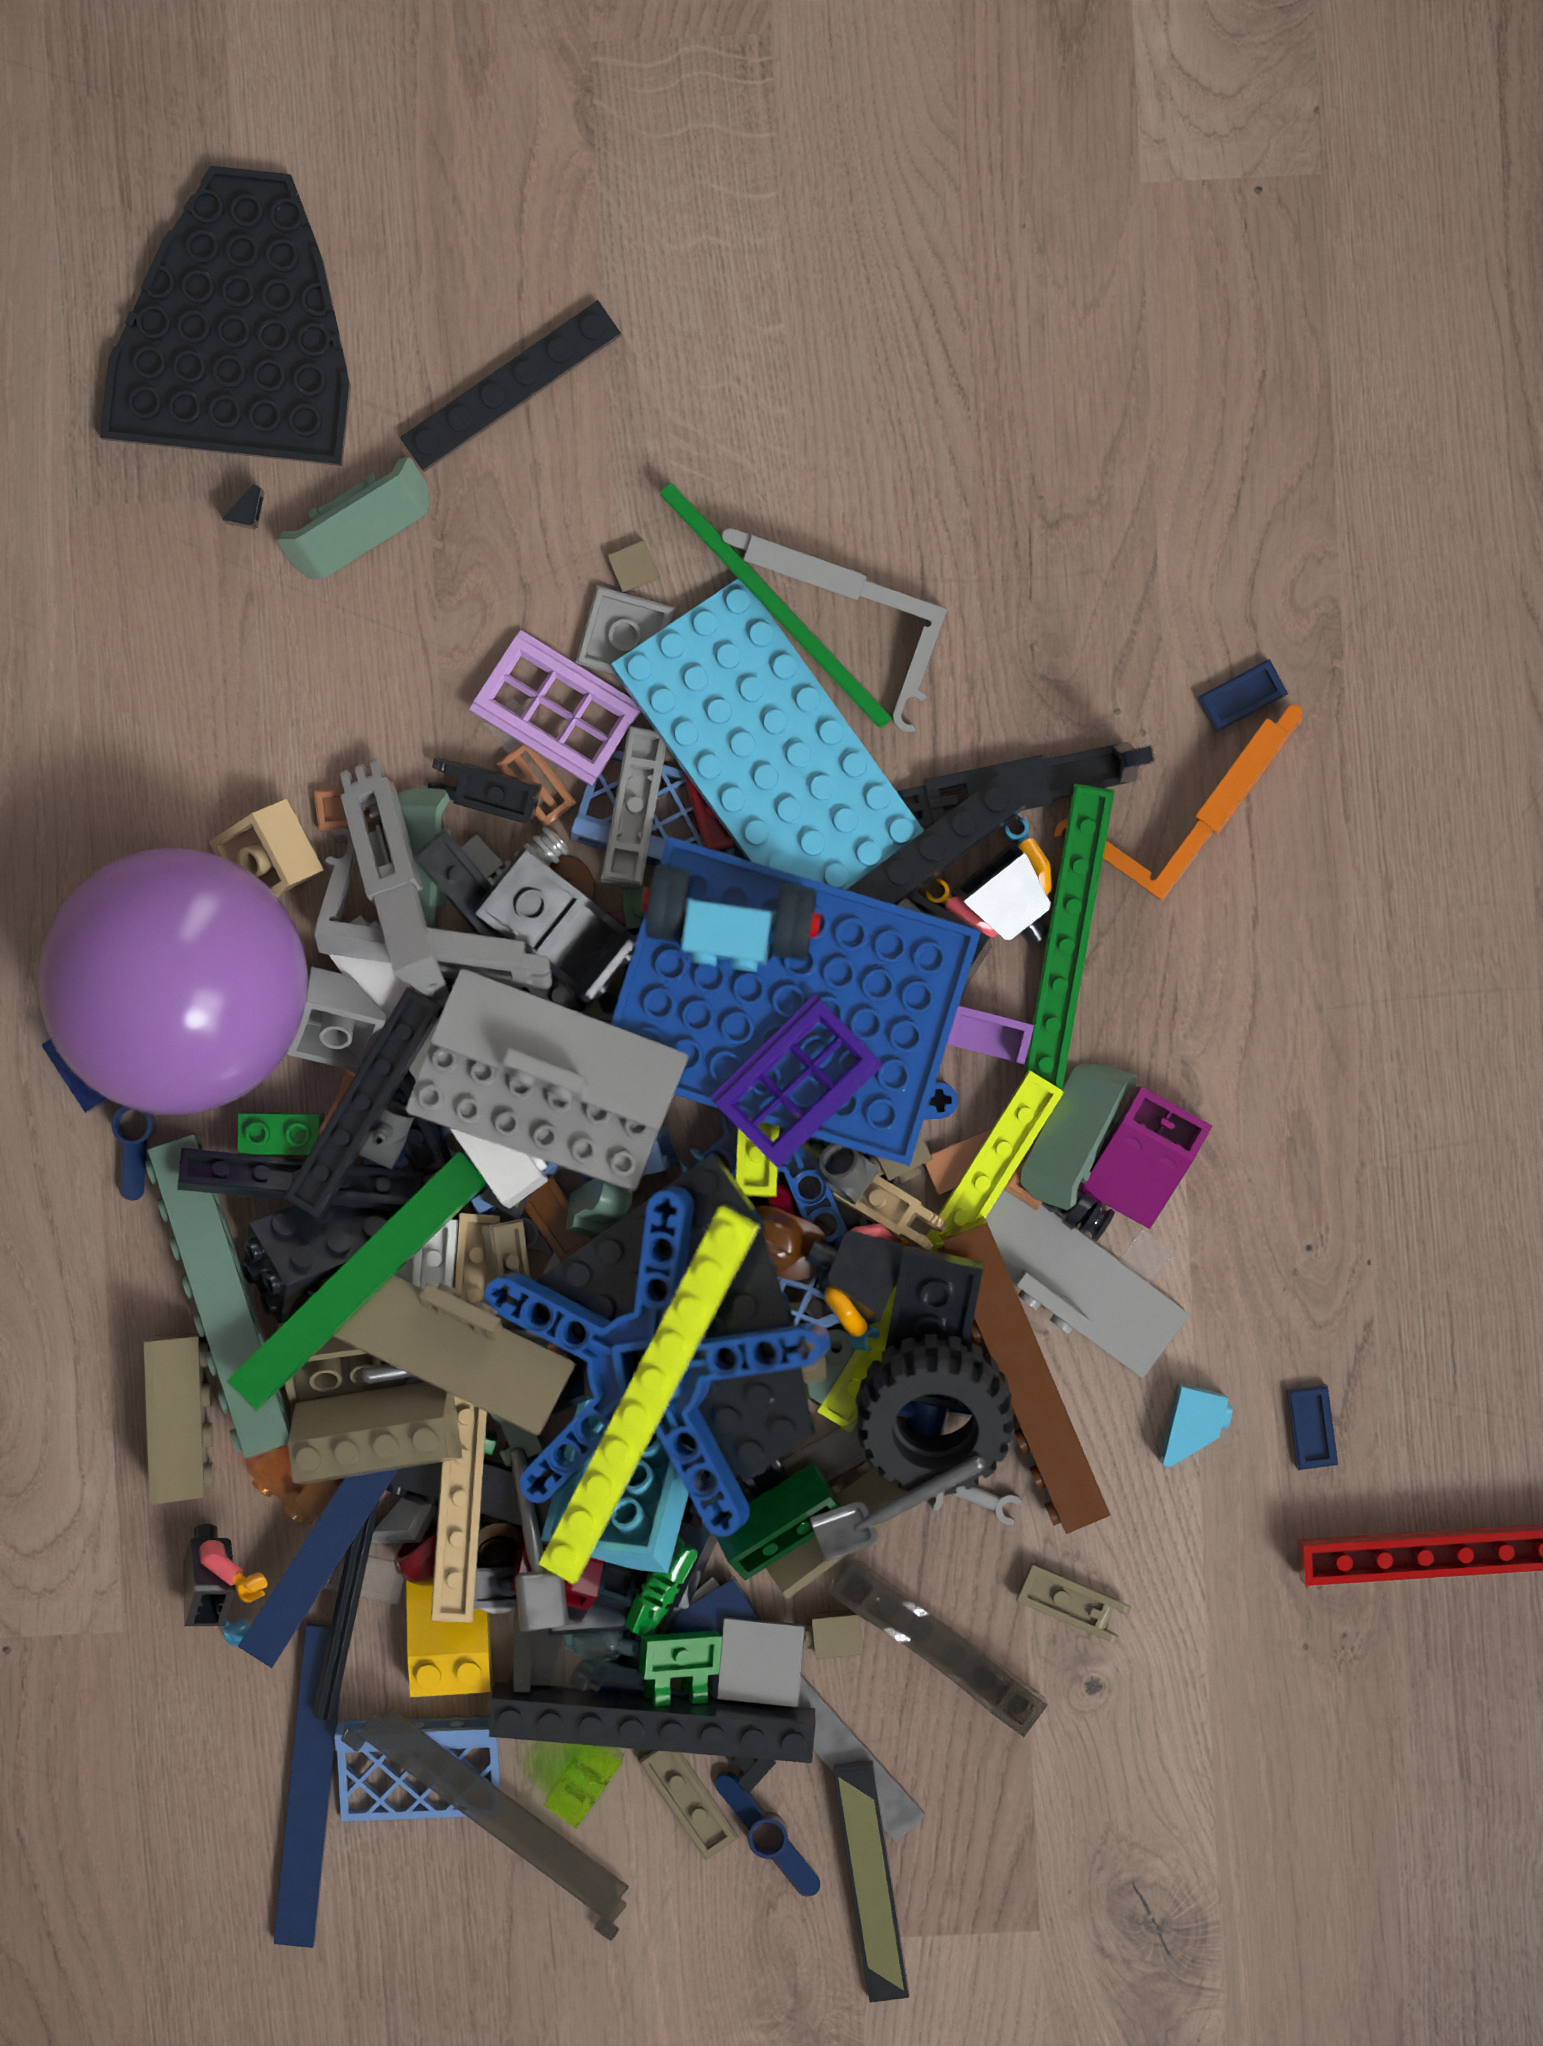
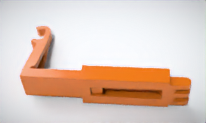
M1290 705L1276 724L1268 718L1265 720L1195 816L1197 824L1156 880H1151L1153 877L1152 872L1108 841L1105 844L1103 860L1163 902L1214 833L1217 836L1220 834L1302 721L1301 707ZM1068 819L1061 821L1057 825L1054 838L1063 837Z

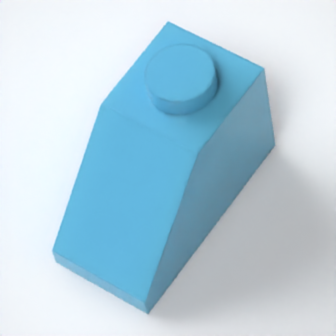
M1178 1383L1159 1459L1163 1466H1174L1218 1439L1222 1428L1228 1429L1233 1406L1227 1405L1229 1398L1225 1394Z

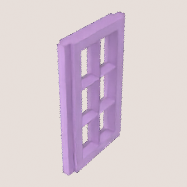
M522 630L516 635L469 708V711L591 787L597 781L624 739L629 726L633 725L641 711L632 698ZM520 657L525 658L549 673L538 691L533 690L509 675ZM556 678L584 695L573 714L545 697V694ZM505 681L532 698L521 716L493 700ZM591 700L619 717L608 735L580 719ZM540 703L568 720L557 739L529 722L530 717ZM575 725L603 742L592 760L564 744Z

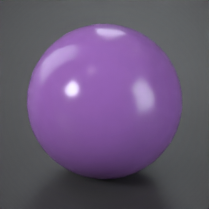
M161 848L131 854L111 862L82 882L66 899L52 921L44 940L38 973L40 1008L47 1031L57 1051L72 1071L88 1086L116 1103L131 1109L161 1115H187L212 1110L235 1101L257 1087L275 1070L291 1047L304 1015L308 987L306 958L297 928L283 903L270 888L251 872L228 859L195 849Z

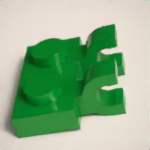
M717 1630L642 1636L639 1675L645 1680L643 1695L646 1698L652 1697V1705L654 1707L670 1706L671 1678L683 1677L681 1693L683 1695H690L689 1701L692 1704L707 1703L708 1675L719 1674L723 1636Z

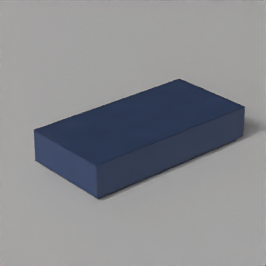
M1268 659L1197 698L1217 733L1288 695V692L1271 660Z
M1328 1385L1287 1389L1297 1469L1305 1470L1338 1465Z

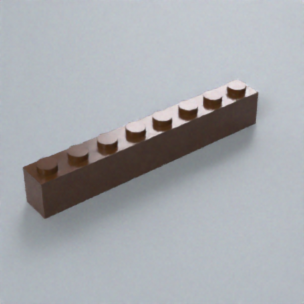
M984 1216L940 1234L939 1237L943 1246L936 1249L938 1253L985 1262L971 1333L976 1344L985 1343L989 1355L999 1364V1371L1006 1375L1009 1383V1393H1011L1012 1415L1015 1414L1020 1429L1013 1432L1022 1453L1030 1451L1036 1465L1029 1467L1038 1490L1044 1487L1047 1489L1051 1501L1044 1503L1053 1526L1061 1523L1065 1533L1068 1534L1111 1516Z

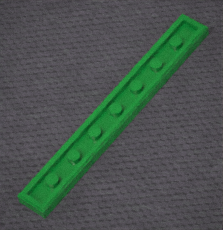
M669 483L660 492V496L876 726L884 728L893 717L759 574L743 560L744 558L731 545L723 541L722 535L674 484Z
M1074 783L1032 1021L1034 1029L1023 1073L1024 1078L1027 1071L1031 1070L1061 1090L1065 1077L1115 792L1112 789Z
M458 1152L226 1382L257 1412L487 1184L479 1170L462 1153Z

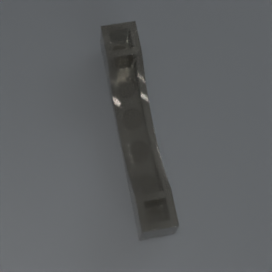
M854 1555L849 1557L829 1584L828 1591L830 1595L861 1618L875 1625L919 1655L1022 1737H1025L1048 1706L1042 1694Z

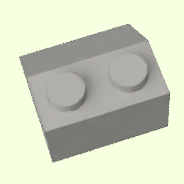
M311 966L308 974L307 1000L298 1033L287 1055L358 1072L383 1029L386 1014L351 976Z

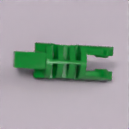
M677 1536L668 1573L648 1571L646 1580L641 1584L642 1591H637L635 1595V1600L625 1622V1626L635 1634L641 1636L652 1634L663 1616L669 1611L668 1604L674 1602L675 1595L680 1591L678 1584L684 1583L697 1558L698 1551L690 1545L684 1546L685 1542H683L684 1540L680 1536Z

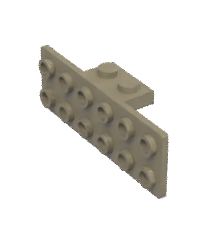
M395 1275L333 1336L534 1435L541 1433L574 1369V1363L571 1360L503 1328L500 1318L496 1317L498 1312L489 1305L476 1301L473 1306L459 1299L461 1294L445 1284L440 1283L436 1288L427 1283L424 1289Z

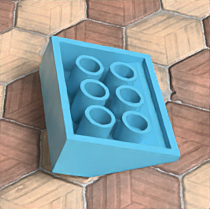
M593 1399L577 1405L574 1419ZM590 1416V1427L596 1433L602 1434L604 1429L603 1423L596 1416ZM656 1430L591 1557L631 1569L668 1573L689 1493ZM567 1444L564 1456L568 1460L575 1462L577 1457L576 1451ZM683 1444L687 1449L693 1450L692 1448ZM591 1460L561 1491L552 1496L541 1537L543 1544H549Z

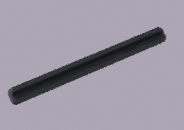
M380 1500L346 1551L313 1709V1717L318 1720L332 1721L335 1717Z

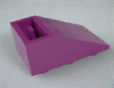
M1138 1085L1091 1168V1175L1087 1183H1083L1080 1191L1091 1194L1101 1203L1151 1229L1194 1161L1213 1125Z

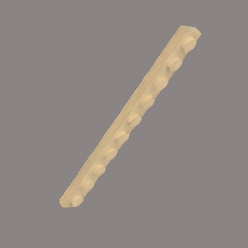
M459 1213L454 1289L461 1294L459 1299L473 1306L476 1301L487 1304L484 1294L489 1284L482 1225L500 1222V1216ZM454 1396L463 1459L441 1462L430 1620L473 1623L487 1411Z

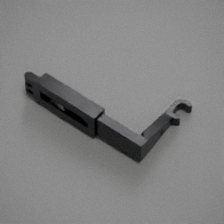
M1128 742L1044 760L1042 755L925 779L923 780V786L900 790L897 793L901 799L915 797L916 804L906 806L911 813L918 812L919 819L916 820L921 827L933 825L951 811H944V806L959 804L957 793L942 797L941 793L967 788L968 797H970L1000 773L1025 803L1026 808L1022 810L1025 811L1052 805V799L1072 795L1074 783L1108 788L1135 782L1139 767L1155 762L1151 745L1135 749Z
M701 1469L700 1477L703 1483L714 1487V1475L711 1472L709 1473L707 1469ZM732 1472L736 1481H738L739 1475ZM722 1491L713 1496L712 1500L715 1501L719 1497H723ZM689 1494L678 1536L684 1540V1546L690 1545L698 1551V1555L684 1583L678 1584L680 1591L675 1595L674 1602L668 1604L669 1611L663 1616L651 1635L671 1633L680 1610L688 1609L717 1542L716 1536L707 1529L704 1522H702L700 1529L690 1523L693 1515L700 1516ZM730 1510L721 1511V1516L725 1519ZM643 1570L637 1587L642 1590V1582L646 1580L648 1573L646 1570ZM630 1629L624 1630L615 1654L598 1659H583L580 1661L571 1676L570 1685L581 1691H584L587 1687L598 1691L603 1681L644 1686L645 1680L639 1675L642 1636L633 1633Z

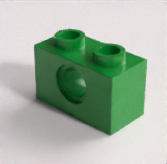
M238 1113L237 1153L309 1155L320 1137L318 1132L324 1121V1113Z

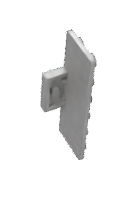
M466 969L460 970L431 1039L434 1046L510 1074L509 1079L526 1087H532L533 1084L548 1089L547 1093L559 1100L570 1102L572 1098L656 1131L661 1128L688 1061L687 1054Z
M431 1042L406 1108L408 1114L631 1191L638 1189L659 1130H653L572 1098L570 1102L559 1100L547 1093L548 1089L533 1084L532 1087L520 1085L509 1079L510 1074L434 1046Z
M1003 1189L985 1218L1011 1280L1022 1289L1018 1296L1036 1310L1041 1304L1054 1313L1049 1320L1068 1334L1074 1328L1139 1377H1144L1189 1318L1188 1312L1079 1230L1074 1228L1071 1231L1062 1223V1218L1055 1212H1049L1042 1205L1035 1211Z

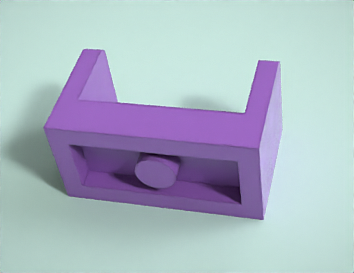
M958 1006L947 1045L1024 1064L1034 1025Z

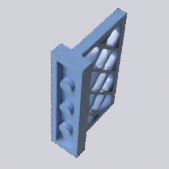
M616 750L611 759L622 763L624 752ZM663 765L661 774L666 788L658 791L657 799L670 793L679 812L659 822L654 813V825L652 826L651 833L658 830L661 838L653 835L650 836L646 864L653 866L660 865L668 839L663 827L682 817L693 836L685 840V842L691 844L696 842L698 846L703 847L700 835L688 814L693 812L692 806L684 809L675 792L676 789L685 785L682 771ZM601 773L597 780L602 785V789L594 792L597 781L592 787L588 784L586 786L571 830V840L606 851L613 815L601 820L588 816L587 812L590 802L604 794L607 795L614 808L615 798L611 791L618 788L619 780L607 785ZM668 777L679 781L671 784ZM736 847L727 849L726 854L734 856Z
M490 1715L338 1721L334 1736L338 1760L341 1822L501 1816L498 1738L489 1737ZM490 1747V1761L480 1771L464 1758L472 1748ZM463 1748L459 1753L455 1750ZM434 1749H443L453 1758L441 1772H438L424 1759ZM414 1750H423V1751H422L420 1754H418V1753L415 1752ZM383 1751L379 1756L375 1753ZM392 1751H403L413 1760L400 1774L384 1761ZM363 1752L373 1762L361 1775H358L347 1765V1753ZM458 1763L474 1776L461 1791L445 1778ZM417 1765L421 1766L434 1778L422 1792L405 1779ZM378 1766L394 1779L381 1794L365 1781ZM490 1770L491 1780L485 1776ZM348 1777L354 1781L349 1787ZM480 1781L492 1792L493 1804L476 1805L466 1795ZM439 1783L455 1796L447 1806H436L426 1797ZM398 1785H401L415 1798L407 1807L397 1808L386 1799ZM358 1786L375 1799L367 1809H350L349 1796ZM419 1803H421V1804H423L425 1807H416V1806H417Z

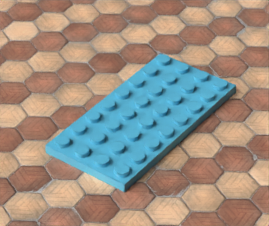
M736 579L611 664L610 668L746 860L847 890L924 831L765 606L739 579Z

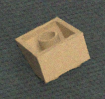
M287 799L251 813L209 841L215 855L228 859L251 872L266 884L277 897L301 885L324 870Z

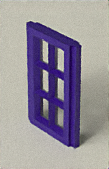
M814 995L709 1098L779 1168L883 1064ZM821 1022L836 1038L811 1060L799 1048L797 1043ZM842 1043L857 1060L833 1082L818 1066ZM791 1051L806 1067L788 1085L780 1090L766 1074ZM812 1073L827 1089L802 1112L787 1096ZM760 1081L775 1097L751 1120L736 1103ZM782 1103L796 1120L772 1142L757 1125Z

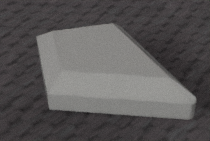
M409 1493L406 1496L403 1495L374 1529L371 1542L420 1543L425 1532L429 1530L431 1520L438 1507L433 1506V1503H426L421 1498Z

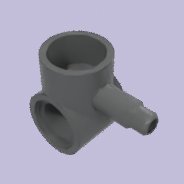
M391 1099L359 1155L391 1170L393 1169L415 1116L408 1114L406 1111L407 1105Z
M810 1139L802 1145L803 1151L819 1162L820 1169L826 1176L823 1179L824 1184L851 1204L855 1205L879 1173L877 1167L855 1149L835 1143L825 1147Z

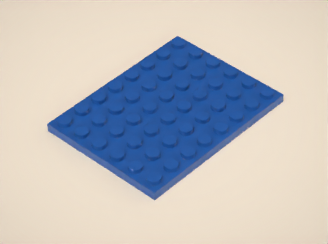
M668 837L660 865L690 870L689 898L692 901L767 911L773 914V911L778 910L783 884L813 887L817 892L815 913L821 914L818 937H811L806 960L779 958L773 956L772 952L775 926H772L767 966L758 965L757 972L733 969L731 961L717 959L716 966L693 963L690 960V954H685L682 950L686 918L680 941L671 942L646 937L647 913H645L635 944L636 950L630 960L611 1025L687 1054L688 1061L674 1095L717 1107L709 1097L801 1007L816 995L876 1056L883 1066L812 1137L910 1166L981 931ZM819 1022L797 1045L813 1060L836 1037ZM841 1043L818 1067L835 1082L857 1058ZM789 1051L766 1075L782 1090L806 1066ZM810 1073L787 1097L804 1112L827 1088ZM758 1081L736 1105L749 1118H754L775 1096ZM780 1103L762 1121L787 1129L796 1118Z

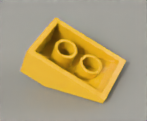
M406 1580L407 1655L410 1697L491 1692L494 1679L489 1612L482 1609H473V1623L430 1620L433 1586H420Z

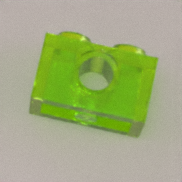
M581 1745L546 1795L543 1806L577 1829L622 1765L624 1753L616 1747Z

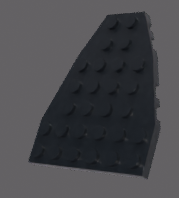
M210 166L201 180V186L194 195H191L184 206V212L172 231L169 230L162 240L141 286L140 296L133 311H130L125 321L126 326L117 346L113 347L109 356L100 438L107 441L342 466L351 384L325 264L291 174Z
M714 1152L661 1190L678 1186L689 1192L693 1199L694 1208L685 1275L719 1208L725 1206L759 1225L704 1336L708 1339L794 1326L795 1322L786 1293H782L776 1274L778 1267L774 1256L771 1257L766 1242L764 1235L766 1229L763 1219L717 1153ZM650 1199L536 1280V1282L610 1321H614L624 1314L635 1309L646 1212ZM670 1200L664 1202V1207L670 1208L671 1215L677 1212V1208L670 1205ZM667 1223L661 1225V1228L667 1227ZM660 1238L658 1242L660 1253L666 1257H671L673 1253L671 1243L665 1238ZM655 1278L653 1282L655 1293L663 1298L667 1297L668 1287L666 1283L661 1279ZM539 1302L537 1305L539 1317L549 1321V1308L544 1303ZM574 1321L572 1325L574 1335L578 1339L585 1340L586 1330L580 1322ZM762 1341L760 1344L762 1355L769 1360H774L776 1357L774 1346L767 1341ZM801 1341L795 1345H791V1351L795 1348L802 1347ZM722 1347V1360L730 1366H735V1353L730 1348ZM561 1348L571 1361L588 1373V1362ZM648 1348L632 1351L635 1373ZM802 1367L712 1380L707 1395L698 1406L730 1470L746 1480L757 1475L816 1433L813 1414L810 1412L808 1405L810 1398L808 1382L805 1383ZM682 1432V1443L695 1450L696 1441L694 1437L689 1433Z

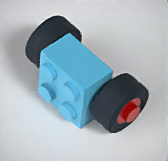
M664 865L656 866L651 888H645L642 902V912L647 913L646 937L679 942L686 918L682 950L685 954H690V960L693 963L716 966L717 959L731 961L733 969L757 972L758 965L767 966L772 926H775L772 947L773 956L800 961L806 960L811 937H818L821 918L820 913H815L817 897L815 888L783 884L778 910L773 911L772 914V912L692 901L689 898L690 870Z

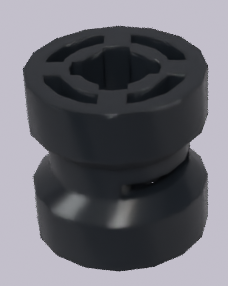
M1077 1188L1076 1205L1069 1210L1042 1202L1041 1205L1049 1212H1057L1062 1217V1223L1072 1231L1098 1200L1089 1193H1082Z

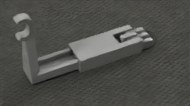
M735 528L726 529L722 534L723 541L729 545L746 550L744 561L857 601L862 596L931 621L930 626L924 625L893 713L894 723L899 729L905 732L916 731L913 723L907 724L902 720L901 714L908 698L916 697L920 701L928 698L924 692L919 690L947 608L867 581L866 574Z
M375 758L369 761L372 771L370 776L364 764L355 766L358 779L355 782L349 770L340 772L345 792L340 796L366 895L377 908L393 972L400 979L433 999L436 1004L445 1008L453 988L446 982L432 948L417 892L422 890L423 887L416 861L412 858L414 854L396 788L385 777L380 760ZM370 808L371 813L369 815L372 821L376 823L382 820L384 828L377 825L376 831L369 833L363 810Z
M335 828L332 830L335 841L337 843L345 842L348 845L346 853L342 858L329 856L324 859L326 868L332 874L314 933L318 951L324 954L391 963L382 928L342 923L356 853L350 830L347 828ZM427 928L433 951L445 978L457 979L460 970L466 969L513 988L523 989V987L545 990L552 985L549 959L545 956L526 954L525 942Z

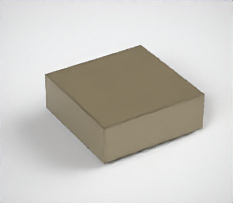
M645 540L607 555L623 593L660 579Z

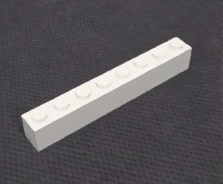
M361 915L349 923L382 928L376 920L370 924ZM329 954L341 973L351 976L386 1014L385 1024L407 987L433 1001L430 997L400 979L393 972L391 963ZM437 1020L409 1068L416 1081L439 1020ZM450 1128L502 1205L511 1208L549 1181L543 1172L548 1167L544 1160Z

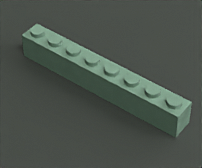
M193 1134L148 1149L151 1160L145 1161L152 1184L158 1183L163 1197L157 1200L164 1222L170 1221L175 1235L169 1238L172 1252L176 1260L182 1259L186 1270V1275L181 1276L184 1290L189 1299L194 1297L199 1313L194 1314L197 1331L200 1337L206 1336L211 1351L206 1352L209 1369L213 1376L218 1374L223 1390L218 1391V1397L222 1410L225 1414L231 1413L235 1426L234 1429L230 1430L232 1443L237 1453L243 1452L244 1458H253L288 1446L291 1422L280 1389L256 1412L226 1382L265 1343L219 1195L215 1193L177 1190L181 1148L204 1150L201 1138Z

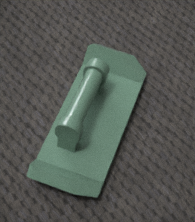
M410 457L399 458L393 471L380 480H377L371 472L364 477L365 480L320 508L317 509L315 507L307 512L312 520L308 525L298 531H282L277 539V543L294 568L311 579L326 578L421 519L430 507L428 484Z
M412 787L397 793L413 854H416L441 830H446L441 829L442 812L450 802L446 790ZM446 830L451 836V830ZM416 863L423 887L422 890L417 892L427 928L436 929L434 925L436 906H446L447 898Z
M1081 1063L1073 1069L1063 1088L1064 1093L1048 1117L1022 1168L1020 1183L1033 1199L1065 1210H1069L1076 1205L1077 1187L1080 1182L1087 1183L1091 1175L1090 1170L1112 1126H1116L1120 1118L1116 1111L1126 1091L1136 1086V1074L1098 1063Z

